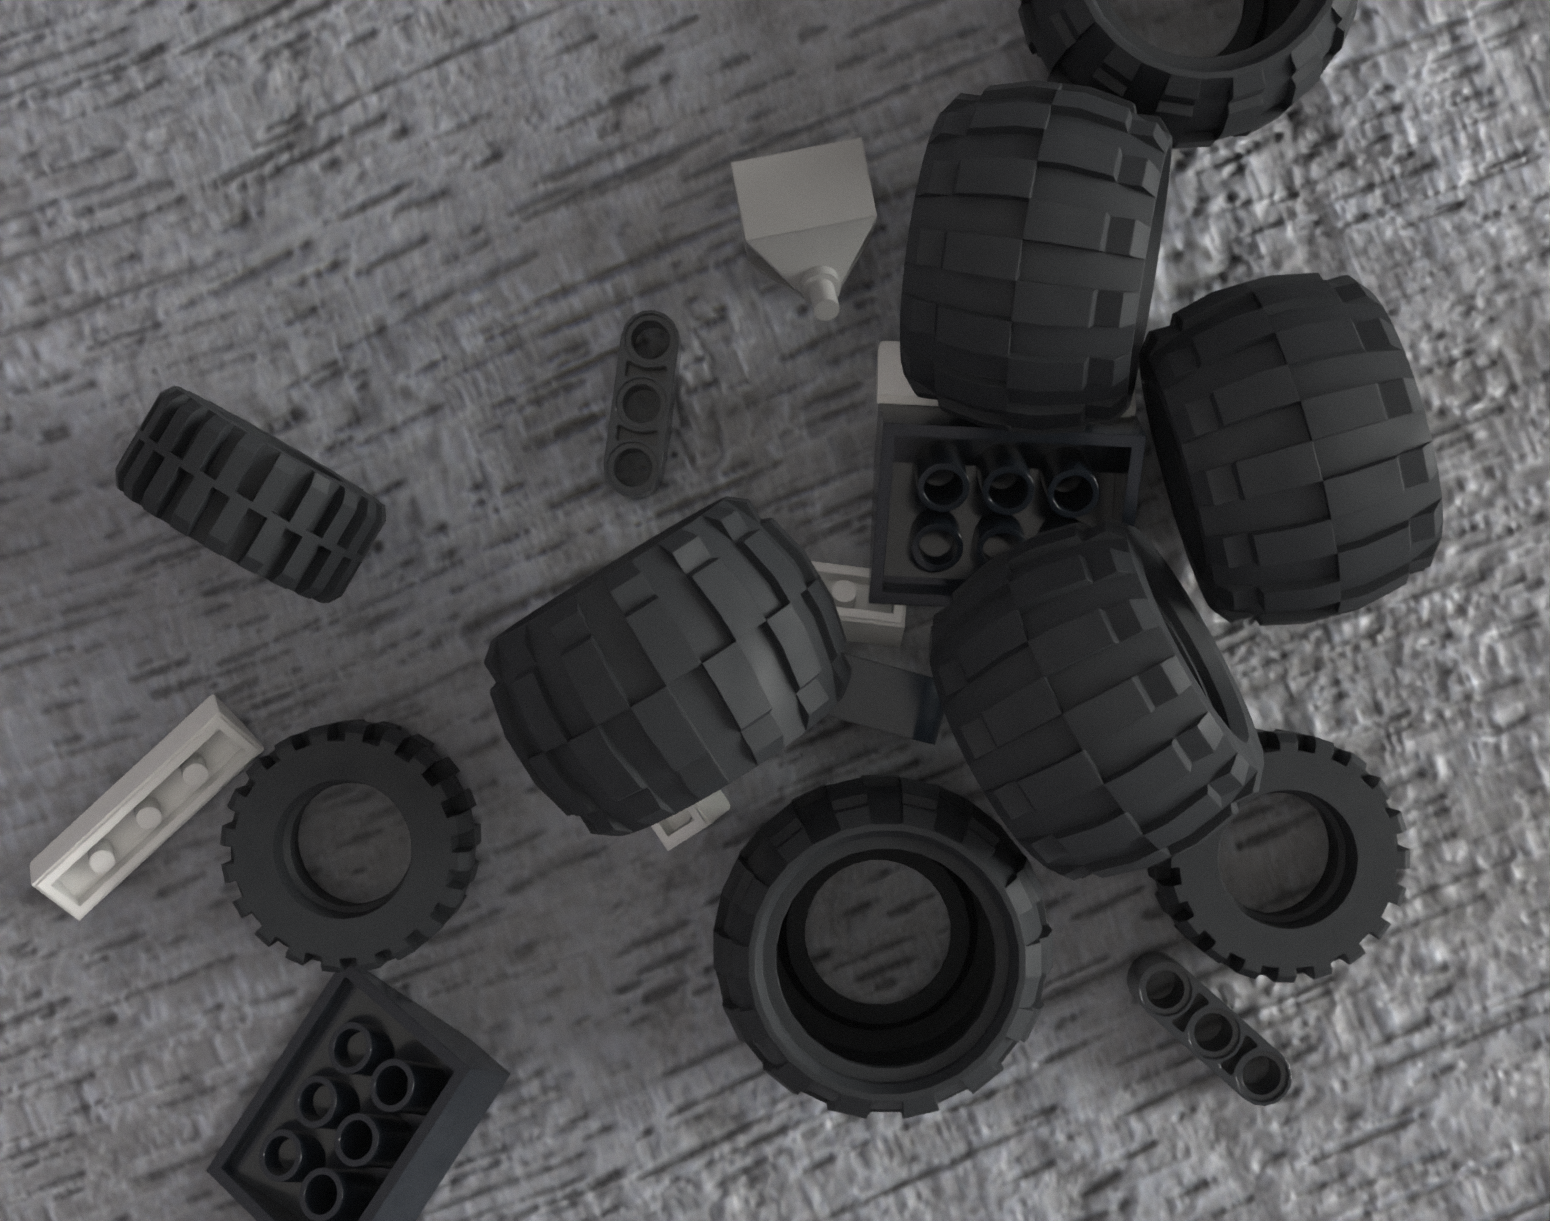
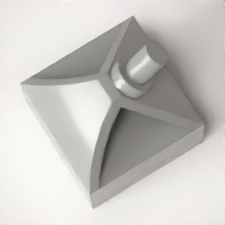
M862 137L731 162L733 189L748 264L784 288L805 299L809 304H812L813 312L817 319L821 321L834 319L840 311L837 297L840 294L841 286L871 241L877 218Z

